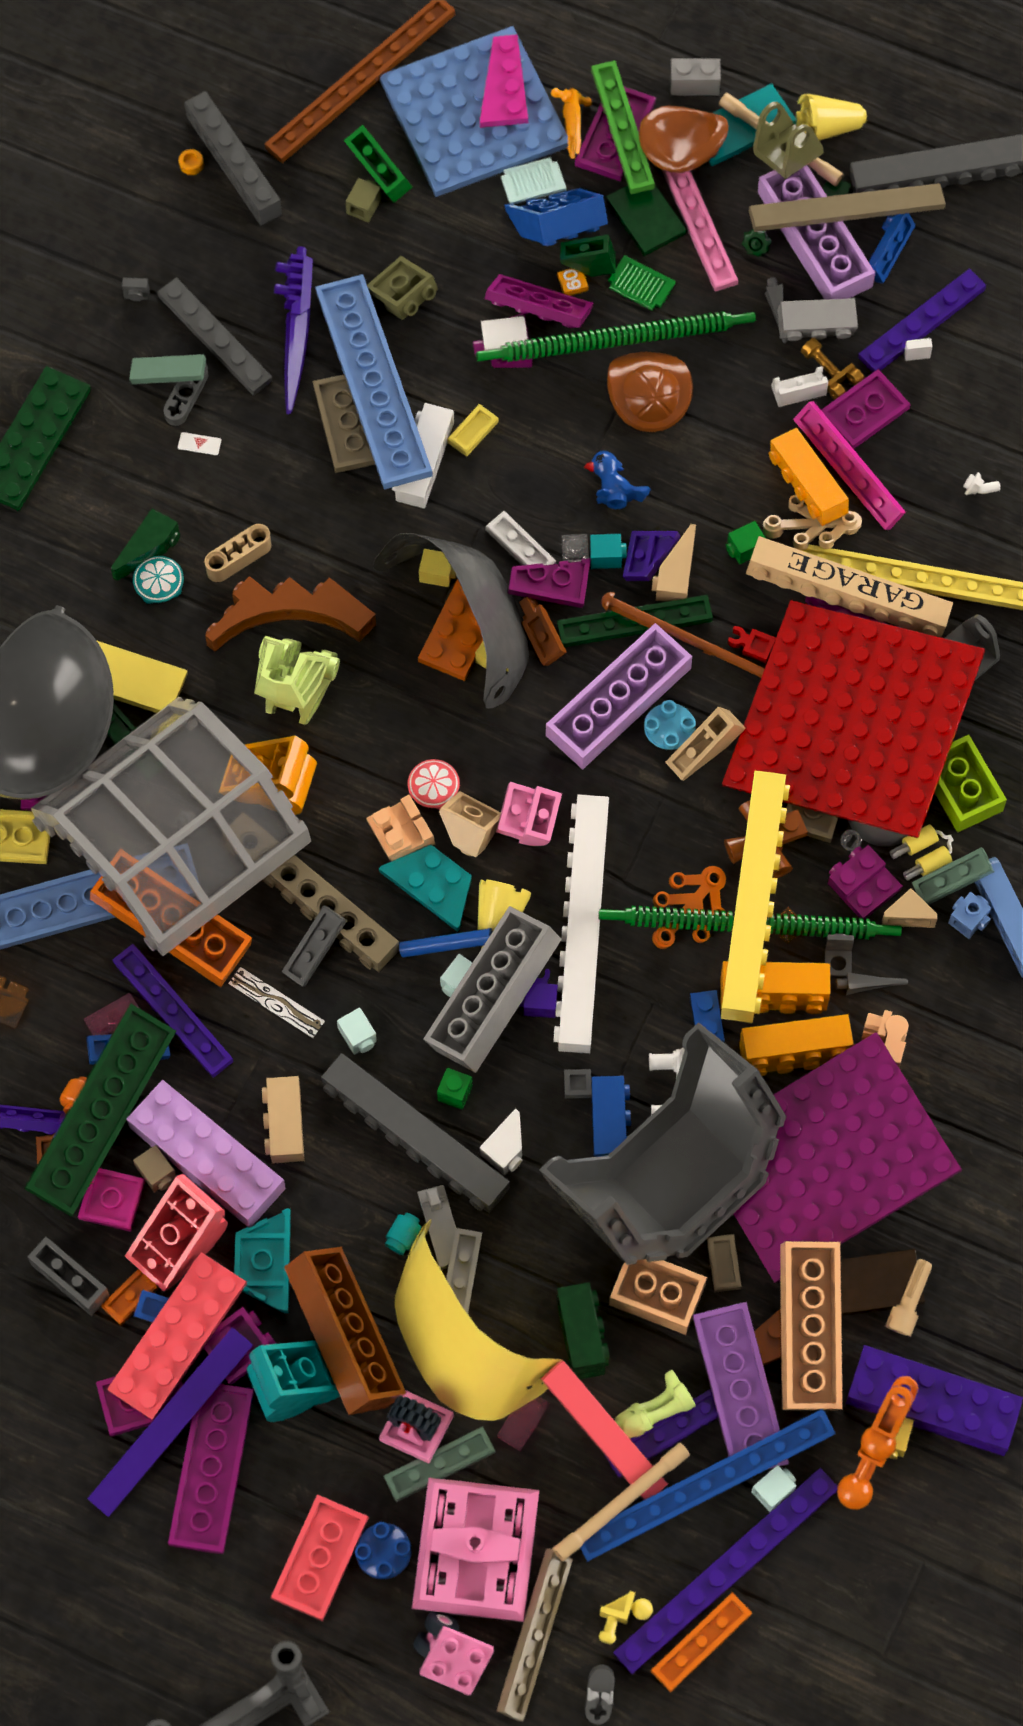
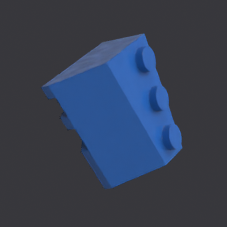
M580 188L552 194L549 196V200L529 199L526 200L527 205L518 207L513 203L504 205L519 235L523 238L542 243L543 246L556 244L557 240L561 238H575L578 236V233L583 231H597L599 226L608 224L603 195Z

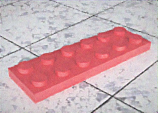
M201 1252L107 1390L151 1420H154L245 1288L247 1282Z

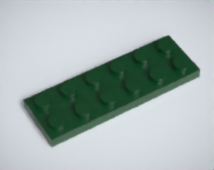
M48 366L44 368L0 442V503L20 511L90 393V385Z

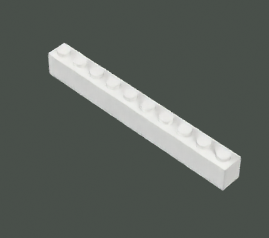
M578 795L577 804L572 803L571 819H576L575 828H570L569 843L574 844L573 852H568L567 868H572L571 877H566L565 892L570 893V901H564L563 917H568V926H562L561 942H566V951H560L559 967H564V976H558L557 992H562V1001L556 1002L555 1016L561 1018L560 1026H555L554 1042H559L558 1051L590 1053L600 928L598 912L601 909L609 806V797Z

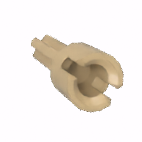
M917 1260L900 1305L892 1307L885 1325L886 1328L911 1337L919 1317L916 1315L915 1309L932 1268V1264L928 1261Z

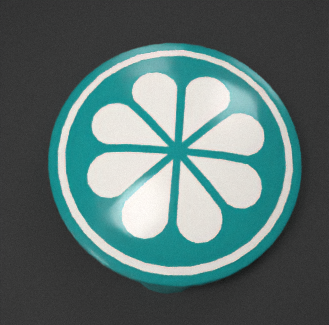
M165 556L151 557L138 565L134 571V588L146 603L166 602L179 596L182 592L184 583L183 571L179 564L171 558Z

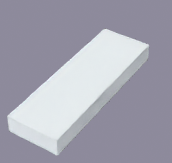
M505 511L485 526L486 531L521 565L556 564V560Z

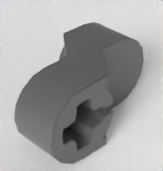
M606 1665L593 1667L588 1677L585 1712L588 1720L596 1725L607 1722L612 1710L615 1680L612 1669Z

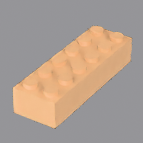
M784 1242L780 1244L782 1410H841L840 1242Z

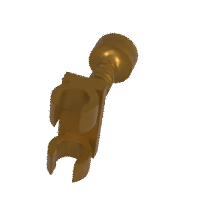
M812 338L802 347L801 353L807 359L815 358L833 377L828 381L827 392L836 400L846 392L840 385L841 382L848 378L850 383L855 386L864 379V376L860 370L855 368L853 363L839 371L821 352L822 344L816 338Z

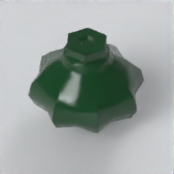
M752 229L744 233V240L741 244L746 248L747 254L760 257L764 253H769V246L772 240L766 230L754 231Z

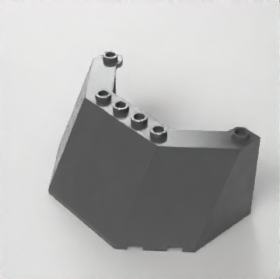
M699 1022L684 1036L683 1048L685 1051L671 1097L607 1156L566 1160L561 1156H556L539 1169L549 1185L627 1265L636 1264L637 1260L644 1259L648 1262L666 1260L667 1256L674 1255L677 1258L688 1257L766 1184L769 1175L766 1171L769 1160H773L779 1139L776 1138L778 1128L784 1126L786 1115L758 1069Z

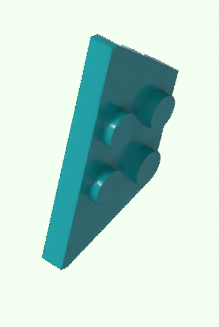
M432 845L384 864L379 868V872L457 932L459 931L472 880L471 874Z
M284 1209L282 1213L268 1220L265 1218L257 1222L255 1226L244 1228L235 1233L234 1274L247 1282L242 1292L283 1313H289V1278L284 1266L290 1263L291 1209Z

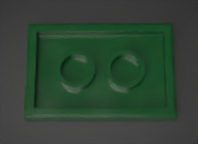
M627 185L606 196V202L643 256L686 235L685 227L656 185L652 190L630 194Z

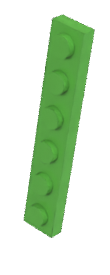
M616 61L593 65L592 74L630 194L652 190L655 183L646 155L640 145L639 133Z

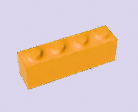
M797 428L770 440V460L775 466L778 465L780 467L784 480L793 485L797 498L806 503L808 512L813 519H817L821 526H824L848 514V497Z

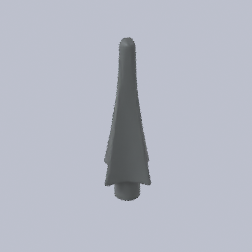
M770 278L767 280L768 287H766L765 296L779 328L777 309L781 301H783V284L778 285L776 278ZM781 338L783 343L788 341L787 338Z
M847 972L846 978L835 980L836 989H846V995L908 984V979L875 977Z

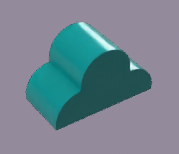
M316 1341L260 1345L249 1355L251 1364L247 1367L246 1371L268 1422H277L294 1417L314 1405L323 1404L340 1397Z

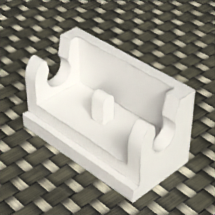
M817 367L815 373L780 381L779 377L773 378L771 386L778 407L825 396L827 394L828 380L827 377H823V367Z

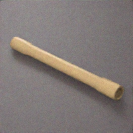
M729 93L724 94L719 105L757 130L759 116L746 108L743 103ZM816 158L807 164L818 175L834 186H837L844 176L842 172L820 158Z
M678 1443L633 1484L579 1529L570 1533L553 1548L556 1556L562 1562L565 1561L586 1540L654 1483L687 1459L690 1453L685 1446Z

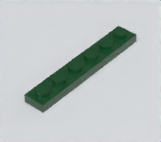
M708 595L635 607L678 628L713 621ZM614 611L557 621L559 637L564 647L644 634L649 629Z

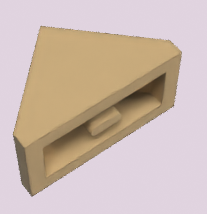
M910 888L884 912L882 925L935 928L937 913Z

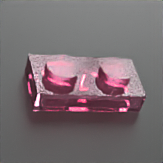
M128 993L84 1018V1022L92 1035L112 1034L128 1005L133 1004L136 1007L138 1005L132 995Z
M537 1397L512 1412L497 1434V1438L521 1452L550 1403L541 1397Z

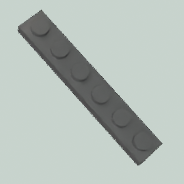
M177 277L158 291V297L253 396L273 381L272 376Z

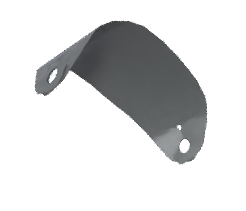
M400 533L394 536L375 558L373 569L383 572L403 561L422 554L424 549L430 550L437 546L442 550L456 573L481 630L487 655L483 701L486 708H494L503 704L510 698L522 678L528 664L529 649L527 635L521 623L522 620L512 594H507L508 585L498 568L483 553L463 544L415 533ZM397 553L391 561L384 563L388 556ZM504 686L502 693L494 699L497 690Z

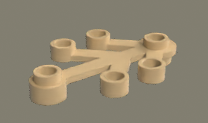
M793 495L789 498V509L800 513L807 519L781 520L777 515H770L763 522V533L768 538H778L782 535L783 530L808 529L805 533H798L794 536L793 546L796 549H807L809 543L818 535L819 546L823 549H830L833 547L834 542L843 534H855L862 525V518L858 513L848 511V514L821 526L817 519H813L810 516L804 501H800L796 495ZM826 528H834L831 532H822Z

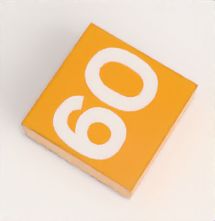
M572 268L557 272L563 294L571 296L588 291V284L584 273Z

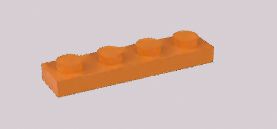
M732 1592L669 1652L651 1672L672 1692L752 1615V1612Z

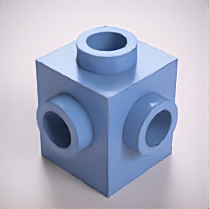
M970 892L966 898L961 896L952 907L954 912L951 914L948 924L970 939L978 929L980 931L984 930L990 922L989 914L991 907L985 898Z

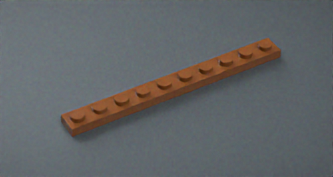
M432 0L269 139L265 143V149L281 163L285 162L380 80V76L391 71L455 16V9L445 0Z

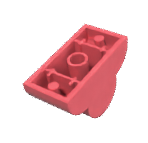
M184 1174L178 1175L125 1257L160 1289L166 1291L186 1274L201 1252L206 1255L222 1237L228 1226V1221L223 1218L225 1210Z

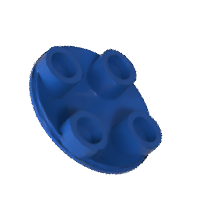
M378 1522L362 1533L355 1548V1555L359 1566L366 1574L377 1579H388L400 1574L408 1565L411 1557V1544L408 1536L402 1529L393 1524Z

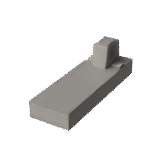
M444 1185L419 1191L418 1198L426 1223L429 1219H432L428 1232L440 1270L449 1267L456 1225Z

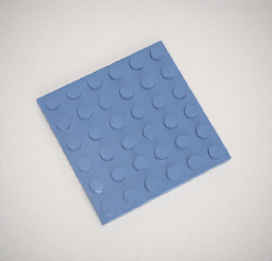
M513 26L380 76V82L435 197L502 173L504 169L526 164L569 147L568 136L519 37L518 42L528 123L480 128V117L493 37L516 35L517 33Z

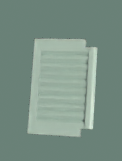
M551 157L504 169L505 175L501 176L509 204H517L529 199L566 191V185L558 162H552Z

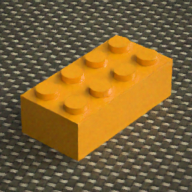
M723 961L720 979V1009H722L728 961ZM766 962V966L760 965V973L765 974L763 990L757 989L756 995L757 998H762L760 1013H766L769 1010H780L781 1013L789 1014L794 1013L796 1010H802L809 1014H819L822 1011H827L830 998V963Z
M848 1014L742 1028L739 1043L741 1057L758 1069L761 1076L772 1071H777L780 1074L789 1073L795 1068L802 1067L805 1070H813L854 1045Z

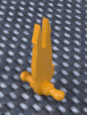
M554 88L551 91V95L554 98H561L564 102L563 118H565L566 134L568 136V152L570 158L575 159V153L580 154L581 145L580 104L589 107L592 105V99L583 97L575 89L561 91L558 88Z

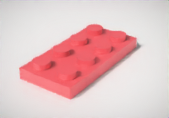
M317 1495L271 1599L323 1621L369 1519L368 1516Z

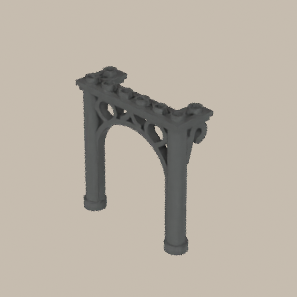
M285 1641L277 1644L272 1651L271 1658L277 1671L273 1680L200 1726H255L289 1704H292L304 1726L313 1724L330 1712L301 1665L302 1657L299 1648L294 1643ZM155 1720L147 1726H170V1724L163 1720Z

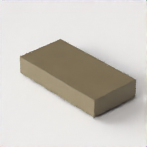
M734 1234L708 1237L707 1247L714 1292L741 1289Z

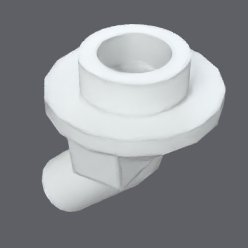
M978 472L975 476L970 474L963 487L967 489L966 495L986 494L1000 491V484L998 481L983 484L984 481Z

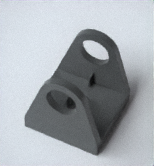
M977 614L964 621L944 638L985 649L975 680L1000 660L996 632L989 621L981 615ZM979 623H981V624L986 628V630L988 631V633H986V632L982 629V627L980 626Z

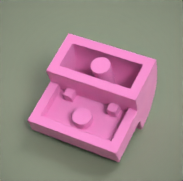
M510 782L506 790L496 833L519 839V843L524 845H547L551 840L562 793L539 786L532 789Z

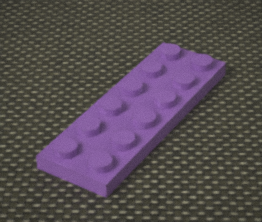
M747 1302L692 1316L728 1456L780 1431ZM788 1459L777 1465L779 1467L788 1465Z

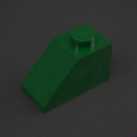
M609 234L561 242V264L591 277L615 273L616 254Z

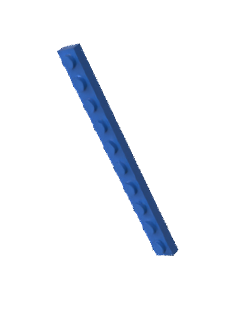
M821 1409L620 1512L586 1540L580 1548L588 1562L826 1440L836 1433L824 1410Z

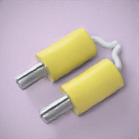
M929 824L921 829L918 838L911 836L902 838L903 844L891 850L890 855L893 859L906 852L912 856L938 842L937 834L944 839H949L947 842L948 850L945 846L937 848L915 860L916 866L903 873L906 880H910L919 874L925 876L952 862L950 855L952 853L951 842L954 841L952 836L944 835L942 831L935 830Z

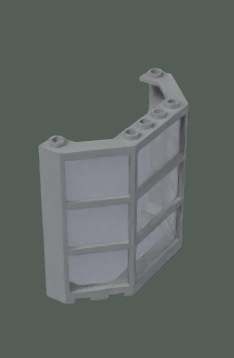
M181 697L176 698L95 759L81 776L71 784L46 796L31 808L35 817L32 821L40 832L45 830L51 838L56 835L55 832L62 840L67 838L71 843L70 847L78 857L83 855L86 858V864L94 874L99 872L102 875V881L110 891L115 889L142 925L146 935L144 941L152 951L157 949L162 956L166 955L311 842L307 826L303 820H299L291 810L293 806L282 790L277 792L278 789L271 780L273 776L268 768L203 702L195 703L194 700L190 699L184 701Z

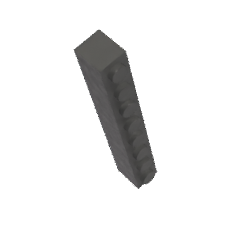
M1023 134L853 162L850 165L849 172L853 194L940 183L941 188H944L947 185H964L971 181H988L995 177L1016 176L1019 173H1023Z
M341 1053L322 1075L323 1090L332 1098L339 1097L344 1101L343 1105L353 1114L360 1113L365 1117L364 1121L374 1130L379 1128L386 1133L385 1137L390 1143L395 1146L400 1144L407 1150L406 1154L415 1162L421 1160L428 1166L427 1170L438 1179L443 1177L449 1182L448 1186L459 1195L461 1193L465 1194L470 1198L469 1202L479 1211L484 1209L490 1213L510 1189V1182L344 1054Z

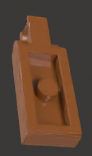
M525 597L519 602L525 613V616H523L524 621L521 623L541 663L544 666H549L567 651L546 609L538 604L536 599Z

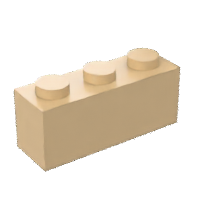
M299 1076L266 1078L267 1087H262L263 1104L268 1103V1113H263L264 1129H269L270 1139H265L266 1155H271L272 1163L304 1161Z

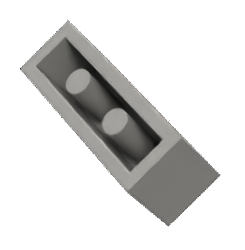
M855 298L781 301L777 309L780 338H787L789 341H797L802 339V337H812L821 340L827 336L845 339L854 335L858 327Z

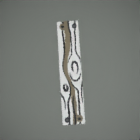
M241 967L228 983L312 1038L325 1022Z

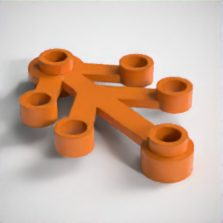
M709 866L701 874L684 875L681 872H676L669 878V884L672 888L680 889L684 885L701 886L695 893L668 894L664 891L658 892L653 897V904L657 908H665L668 905H684L682 907L684 908V914H686L687 908L691 909V913L693 909H698L699 914L700 909H703V899L709 893L712 915L714 910L721 912L724 909L721 907L720 890L725 886L726 875L717 866ZM711 874L717 877V883L711 882ZM675 876H678V877L681 878V880H682L681 885L675 884V882H674V877H675ZM658 896L665 898V904L658 902ZM671 923L669 929L664 926L658 928L652 936L654 945L660 949L670 947L675 941V932L678 930V924L676 929L671 928ZM697 925V930L693 931L692 936L697 943H703L709 939L710 931H706L704 925V930L702 931L705 933V938L700 939L697 935L699 925ZM662 932L669 935L668 941H664L661 938Z

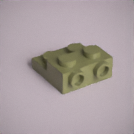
M402 256L367 285L370 295L383 302L389 312L402 320L407 316H413L417 312L418 306L425 300H432L438 290L433 275Z

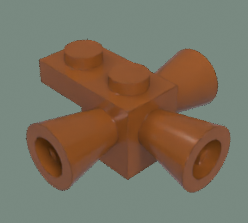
M751 800L739 807V811L747 822ZM798 809L786 813L785 824H779V831H784L782 847L783 844L800 839L808 834ZM746 836L724 840L727 854L733 864L743 859ZM776 846V854L781 856L779 871L773 870L772 878H780L793 869L783 855L782 847Z

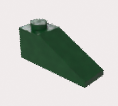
M152 508L112 565L113 579L117 581L134 572L137 566L154 556H162L167 553L171 546L174 547L180 538L178 522Z

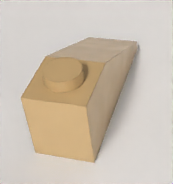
M691 524L661 564L659 575L653 576L652 591H656V601L668 602L687 598L696 525Z
M717 707L665 763L684 781L725 750L746 728L730 710Z

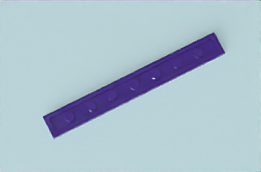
M232 1327L87 1499L109 1517L254 1345Z

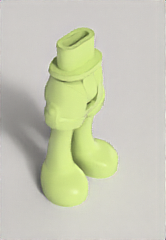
M673 1370L665 1374L666 1390L650 1401L632 1404L615 1418V1422L629 1439L643 1435L644 1432L653 1428V1424L683 1411H689L696 1406L688 1390L679 1381Z

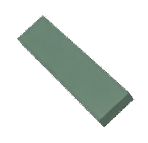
M481 1427L436 1449L430 1463L416 1459L384 1475V1479L395 1501L398 1502L428 1487L429 1478L444 1479L494 1454L495 1449L484 1428Z

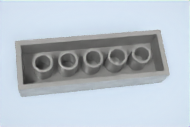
M509 906L423 1040L436 1052L476 1073L562 939L550 926Z

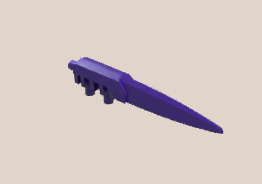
M298 247L297 254H291L287 263L277 262L275 267L276 272L286 273L287 280L285 285L275 284L274 293L285 295L284 309L291 310L286 315V414H291L294 407L308 340L313 259L306 256L307 249L305 247Z

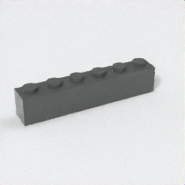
M204 91L186 101L185 108L188 120L259 224L262 226L282 215L280 198L207 92Z

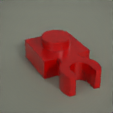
M734 626L733 633L739 635L740 638L733 639L729 637L728 645L733 648L744 647L743 655L767 663L776 637L752 629L749 635L745 633L742 627Z

